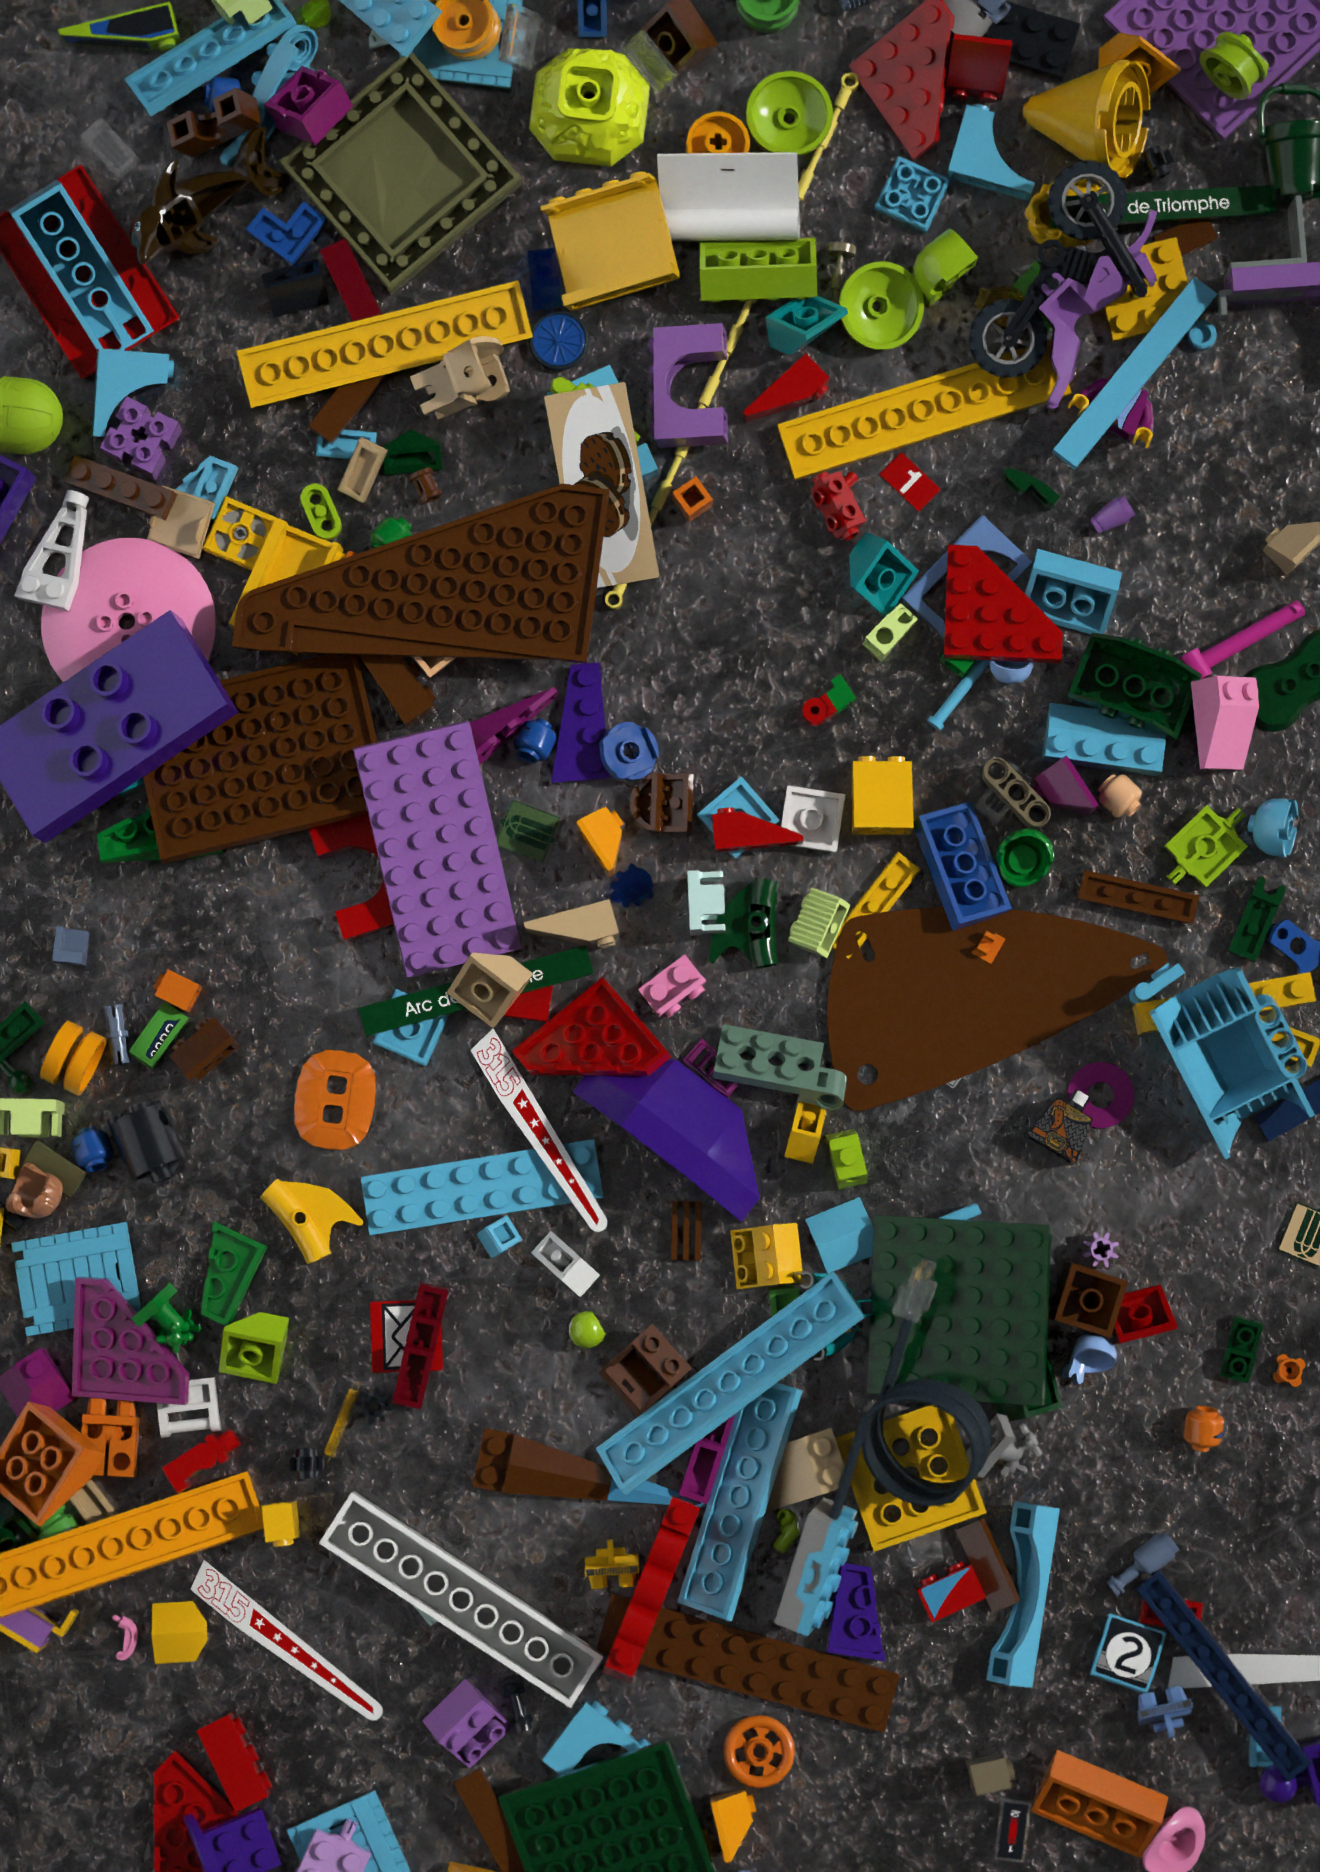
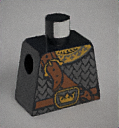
M1075 1089L1067 1103L1056 1098L1026 1132L1025 1137L1072 1165L1075 1164L1093 1120L1083 1113L1090 1097Z

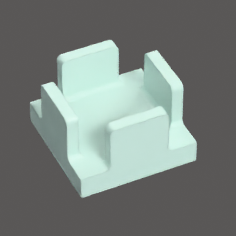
M688 871L690 936L725 933V924H702V921L716 920L718 914L725 913L724 886L722 884H700L701 881L723 880V871Z

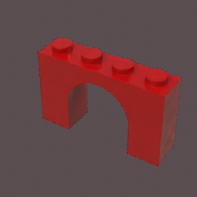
M368 814L309 828L319 859L351 849L366 850L378 858ZM384 880L379 891L370 900L335 911L345 942L395 927Z

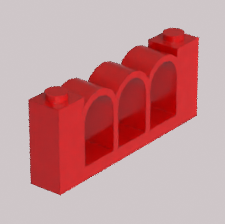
M672 1496L603 1670L604 1674L631 1684L700 1507Z

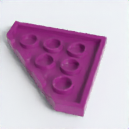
M81 1276L75 1278L72 1396L176 1405L188 1404L189 1373L163 1343H157V1335L146 1323L140 1327L135 1324L131 1318L137 1312L108 1278Z

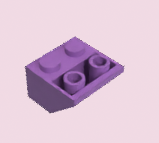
M466 1679L422 1720L437 1741L468 1768H471L511 1729L510 1722Z

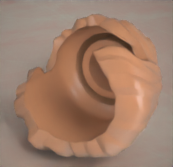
M25 1163L19 1171L12 1193L6 1199L5 1207L11 1213L34 1219L51 1215L60 1204L63 1192L62 1182L55 1175L44 1173L32 1163Z

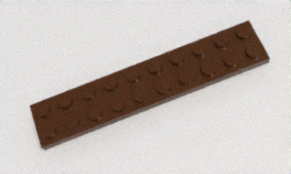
M611 1594L596 1649L600 1653L609 1656L631 1598ZM663 1607L659 1611L639 1662L640 1665L883 1733L885 1732L900 1676L896 1672Z

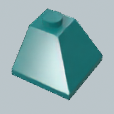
M818 295L817 297H810L804 300L794 298L765 317L770 347L790 356L848 314V310Z
M864 532L849 555L851 587L878 613L886 617L888 613L892 612L919 570L887 540L868 532Z

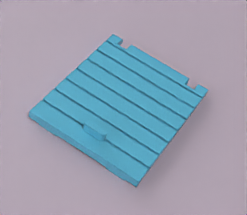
M489 0L500 18L501 38H499L500 45L498 42L492 52L481 59L466 61L457 59L448 53L435 35L432 26L412 52L437 81L510 89L523 0Z
M127 1222L11 1243L12 1252L23 1251L24 1260L14 1261L23 1318L34 1317L35 1326L25 1327L26 1337L74 1328L75 1278L79 1276L108 1278L136 1312L141 1309Z
M375 1790L287 1829L301 1862L316 1828L328 1833L340 1834L346 1819L349 1818L352 1822L354 1820L358 1823L351 1839L356 1845L371 1851V1856L363 1872H411Z

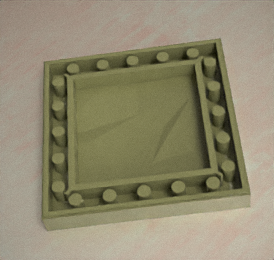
M413 52L407 58L401 56L350 100L353 107L316 145L303 140L278 161L280 167L289 175L318 211L327 218V221L343 239L346 238L349 247L391 295L397 292L457 239L524 184L521 176Z

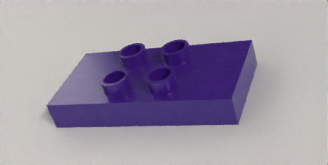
M169 610L0 725V781L32 836L46 843L239 712L184 621L173 611Z

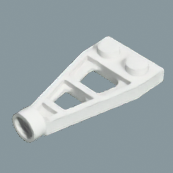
M67 490L60 511L23 570L14 595L19 600L65 611L70 610L79 584L87 513L86 506L89 501L88 496L76 491ZM63 526L73 527L74 529L69 547L55 544V540ZM53 553L64 554L66 557L65 571L60 577L42 572L45 562Z

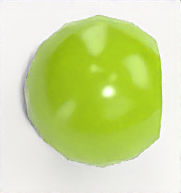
M593 1311L578 1313L569 1324L570 1338L575 1345L581 1348L597 1346L606 1335Z

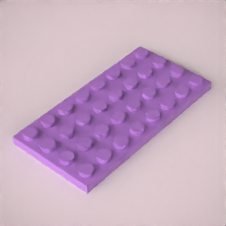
M466 720L353 748L407 978L464 964L472 953L499 955L521 949L470 722Z

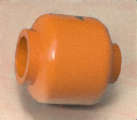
M1195 1406V1410L1189 1411L1186 1415L1183 1438L1192 1444V1449L1208 1452L1210 1447H1216L1221 1442L1224 1419L1218 1414V1410L1213 1407Z

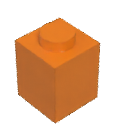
M697 476L672 492V500L688 522H691L713 507L712 497Z
M168 969L165 974L161 973L158 976L153 989L157 990L155 993L157 998L190 1013L202 986Z

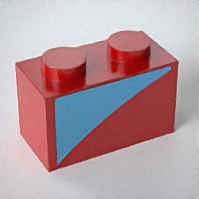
M960 1561L947 1567L948 1573L937 1578L936 1574H932L919 1581L921 1586L915 1589L932 1623L986 1598L970 1563L964 1565Z

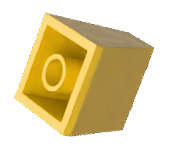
M873 756L858 757V761H853L852 835H910L913 830L912 761H905V757L901 756L888 757V761H876V757Z

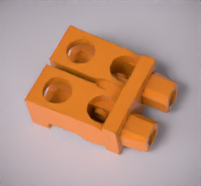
M90 1398L87 1414H82L81 1433L105 1453L104 1458L93 1475L138 1478L137 1453L140 1418L136 1417L135 1401L118 1400L117 1416L106 1415L107 1399Z

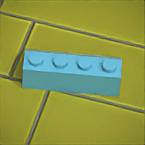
M1049 703L1042 761L1056 763L1067 755L1071 763L1076 766L1156 777L1162 772L1166 744L1165 734L1146 727L1143 730L1133 728L1127 724L1128 720L1116 716V719L1107 718L1099 714V709Z

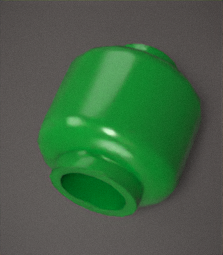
M385 517L371 532L370 539L372 543L370 547L373 549L411 536V525L402 517L397 519Z

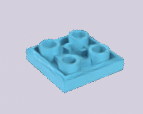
M898 156L875 204L874 210L927 233L951 179Z

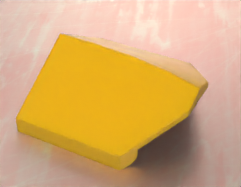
M194 1601L152 1603L151 1635L155 1664L195 1662L208 1640L207 1621L198 1610Z

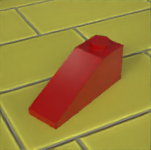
M805 353L743 411L742 419L745 422H749L806 405L813 399L818 401L828 392L829 388L827 386L829 385L830 377Z
M733 807L717 809V814H712L715 853L801 845L804 841L802 834L742 811L735 812Z

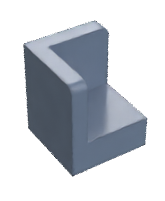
M57 926L52 961L56 964L86 967L89 932Z

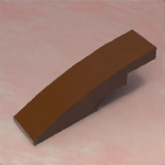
M481 1767L454 1781L455 1787L502 1872H525L496 1793L493 1792Z

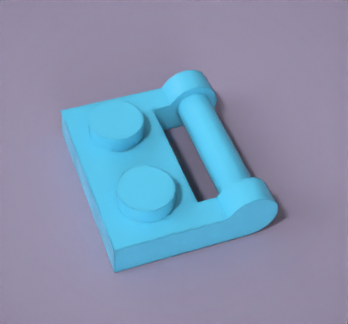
M1167 963L1151 975L1154 981L1149 984L1146 982L1139 983L1129 992L1130 1002L1137 1004L1147 1001L1185 973L1179 963L1173 967Z

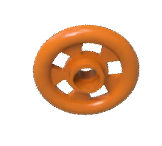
M754 1715L740 1720L730 1729L724 1741L723 1757L728 1771L737 1781L749 1787L765 1788L778 1783L788 1774L794 1762L795 1746L790 1732L781 1722L769 1716ZM751 1728H755L758 1736L746 1741L743 1733ZM770 1730L780 1739L775 1745H772L765 1738V1735ZM756 1746H762L765 1749V1753L760 1757L755 1756L753 1753V1749ZM744 1748L745 1761L737 1762L735 1749ZM774 1752L782 1755V1760L777 1768L769 1764L774 1756ZM750 1765L756 1767L763 1766L762 1776L749 1774Z

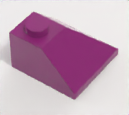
M1067 755L1032 781L1034 785L1032 789L1051 808L1088 816L1099 805Z
M39 1348L0 1376V1390L17 1417L20 1416L28 1401L51 1407L56 1412L77 1398L72 1396L71 1387L46 1348Z

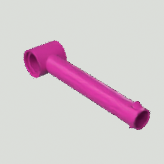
M1295 600L1201 653L1196 648L1178 659L1201 673V679H1205L1212 674L1211 667L1269 636L1285 625L1306 615L1305 610L1299 600Z

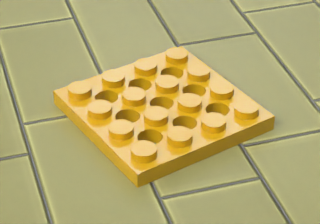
M928 1405L883 1421V1433L886 1444L893 1457L904 1468L915 1467L919 1472L920 1478L938 1483L954 1482L967 1476L970 1464L965 1454L954 1418L945 1411ZM928 1428L933 1429L937 1433V1441L932 1446H925L920 1440L922 1431ZM856 1430L835 1437L844 1466ZM898 1438H904L909 1443L908 1452L902 1456L896 1455L892 1450V1444ZM861 1446L850 1484L873 1552L987 1513L975 1478L953 1502L938 1506H928L927 1510L921 1513L914 1511L911 1503L903 1501L889 1492L884 1494L877 1493L874 1489V1481L876 1479L867 1467ZM935 1457H942L947 1462V1469L942 1474H934L930 1469V1463ZM888 1505H896L900 1509V1518L895 1522H888L884 1518L883 1512Z

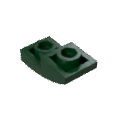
M1234 1314L1219 1376L1249 1383L1256 1359L1257 1346L1264 1326L1263 1322Z

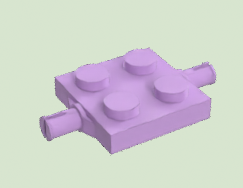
M347 1818L340 1834L328 1833L316 1828L296 1872H363L371 1856V1851L356 1845L351 1839L358 1823L354 1820L352 1822L351 1819Z

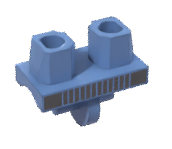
M1181 1686L1166 1689L1165 1693L1168 1704L1157 1706L1154 1692L1140 1694L1138 1696L1139 1710L1137 1714L1139 1726L1160 1722L1153 1724L1154 1732L1166 1731L1168 1739L1174 1738V1729L1184 1727L1182 1718L1171 1719L1192 1714L1191 1709H1193L1191 1698L1186 1699Z

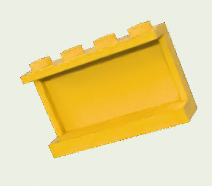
M275 517L229 621L232 628L234 629L237 606L245 594L253 589L344 559L345 554L342 553L344 549L340 543L335 541L331 543L289 526L286 521Z

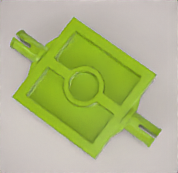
M1206 805L1164 846L1178 864L1166 878L1170 881L1178 873V876L1171 881L1173 885H1176L1178 881L1188 874L1206 888L1248 847L1238 837L1234 829L1246 817L1244 812L1234 820L1242 811L1236 808L1225 819L1216 815Z

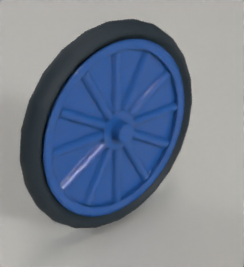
M552 311L542 315L531 327L533 337L528 338L529 350L533 358L543 367L555 371L568 370L579 364L589 348V334L585 324L580 318L566 311Z

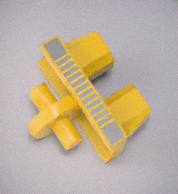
M608 1539L607 1548L596 1549V1556L585 1557V1577H589L592 1589L606 1588L607 1575H619V1586L621 1587L635 1586L636 1573H639L638 1553L626 1554L625 1547L614 1548L613 1539Z

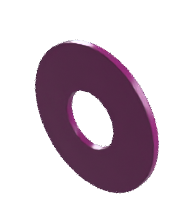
M1106 1062L1088 1064L1077 1071L1071 1079L1068 1087V1100L1075 1089L1088 1096V1090L1093 1084L1098 1082L1108 1084L1114 1093L1112 1103L1105 1108H1097L1089 1101L1083 1113L1093 1119L1090 1127H1112L1120 1123L1129 1114L1134 1101L1133 1085L1127 1074L1113 1064Z

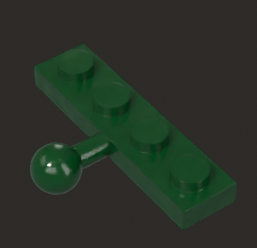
M26 1001L0 1023V1070L7 1076L10 1090L16 1094L26 1093L32 1085V1080L27 1072L17 1071L7 1059L46 1024Z

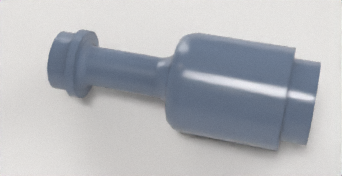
M1165 1531L1160 1535L1155 1534L1133 1553L1135 1558L1134 1564L1118 1577L1110 1576L1107 1584L1118 1596L1124 1593V1587L1141 1573H1147L1149 1576L1154 1575L1176 1557L1174 1554L1180 1549Z

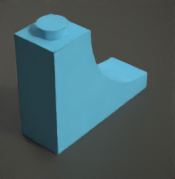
M967 105L946 178L1030 201L1035 182L1019 176L1010 169L996 148L993 137V118L995 112L989 111L990 109L984 105Z
M97 349L91 436L105 437L107 423L112 412L128 394L147 385L167 384L168 378H173L174 361H169V354Z

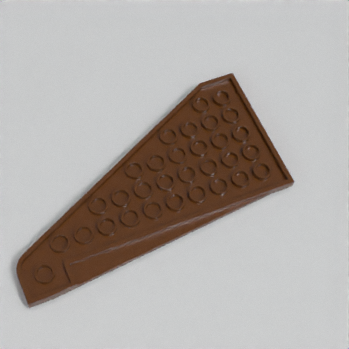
M560 484L253 589L243 596L237 606L232 648L278 653L559 660L587 664L610 489Z

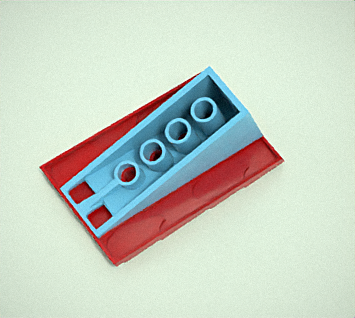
M81 164L0 214V253L81 379L96 371L98 348L128 351L180 318L146 264L138 262L137 253L131 246L128 236ZM63 241L70 243L68 251L60 249V244Z

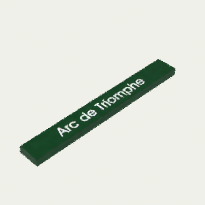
M1271 185L1126 193V211L1119 224L1145 223L1151 209L1157 211L1155 222L1274 216L1277 213L1276 202L1272 200ZM1100 194L1098 201L1109 205L1108 194ZM1078 195L1066 196V202L1080 199ZM1077 205L1067 206L1068 212L1075 219L1080 209ZM1083 212L1079 221L1084 223H1090ZM1051 219L1052 228H1057L1056 224Z
M584 945L520 963L533 973L521 994L593 975L594 971L587 946ZM450 982L359 1007L358 1010L365 1035L369 1037L467 1010V1008L446 993L453 983Z

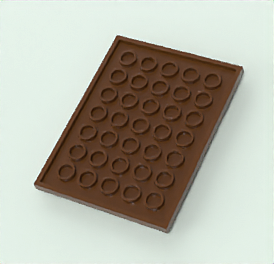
M326 654L219 680L239 713L143 777L162 864L367 815V807L353 748L377 743L378 741L358 655Z

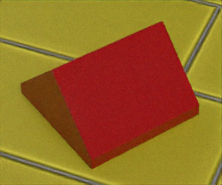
M1161 1284L1124 1294L1112 1332L1115 1344L1178 1329Z

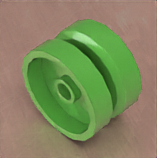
M736 0L738 14L745 25L757 32L773 33L779 32L791 24L797 15L799 0Z

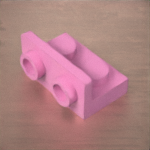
M684 954L639 988L638 991L659 1018L663 1015L669 1018L682 1008L679 1003L689 997L692 1001L705 991L703 985L706 984V979L701 976Z

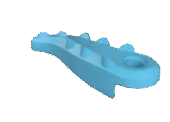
M296 25L290 28L278 44H269L266 47L269 59L263 71L254 72L251 77L252 83L255 86L252 96L257 100L261 124L256 127L266 128L265 142L274 131L276 125L264 104L301 66L313 70L309 65L317 52L318 37L314 30L305 25ZM300 41L299 47H295L294 45ZM252 129L236 136L232 144L222 151L220 156L221 164L226 167L234 166L241 143Z

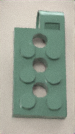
M726 1024L722 1025L713 1078L800 1094V1102L816 1104L825 1110H838L843 1106L847 1085V1077L844 1073L835 1069L820 1067L824 1043ZM744 1052L750 1053L754 1056V1059L744 1060L739 1054ZM778 1058L783 1064L774 1066L768 1060ZM802 1063L808 1064L812 1067V1070L802 1071L797 1066Z

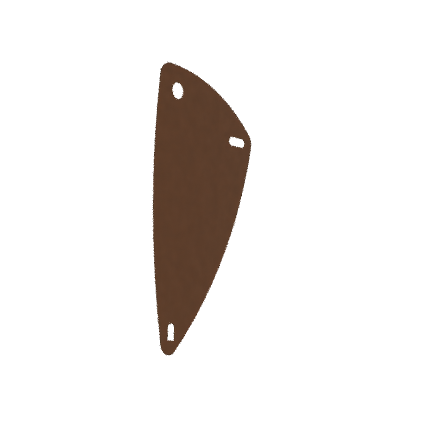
M944 907L906 909L854 917L845 924L837 945L831 970L827 1003L828 1038L833 1068L841 1071L847 1077L844 1102L855 1111H865L944 1085L1013 1056L1089 1017L1129 993L1139 983L1150 979L1152 974L1167 964L1166 952L1156 944L1103 926L1023 910L1011 909L996 917L952 931ZM864 931L867 934L875 953L873 961L868 962L864 959L855 938L857 932ZM986 931L992 934L996 933L1005 938L992 964L971 953L978 947ZM1147 952L1151 963L1138 969H1133L1130 966V960ZM865 1064L873 1065L878 1071L877 1080L869 1085L861 1083L857 1076L859 1068Z

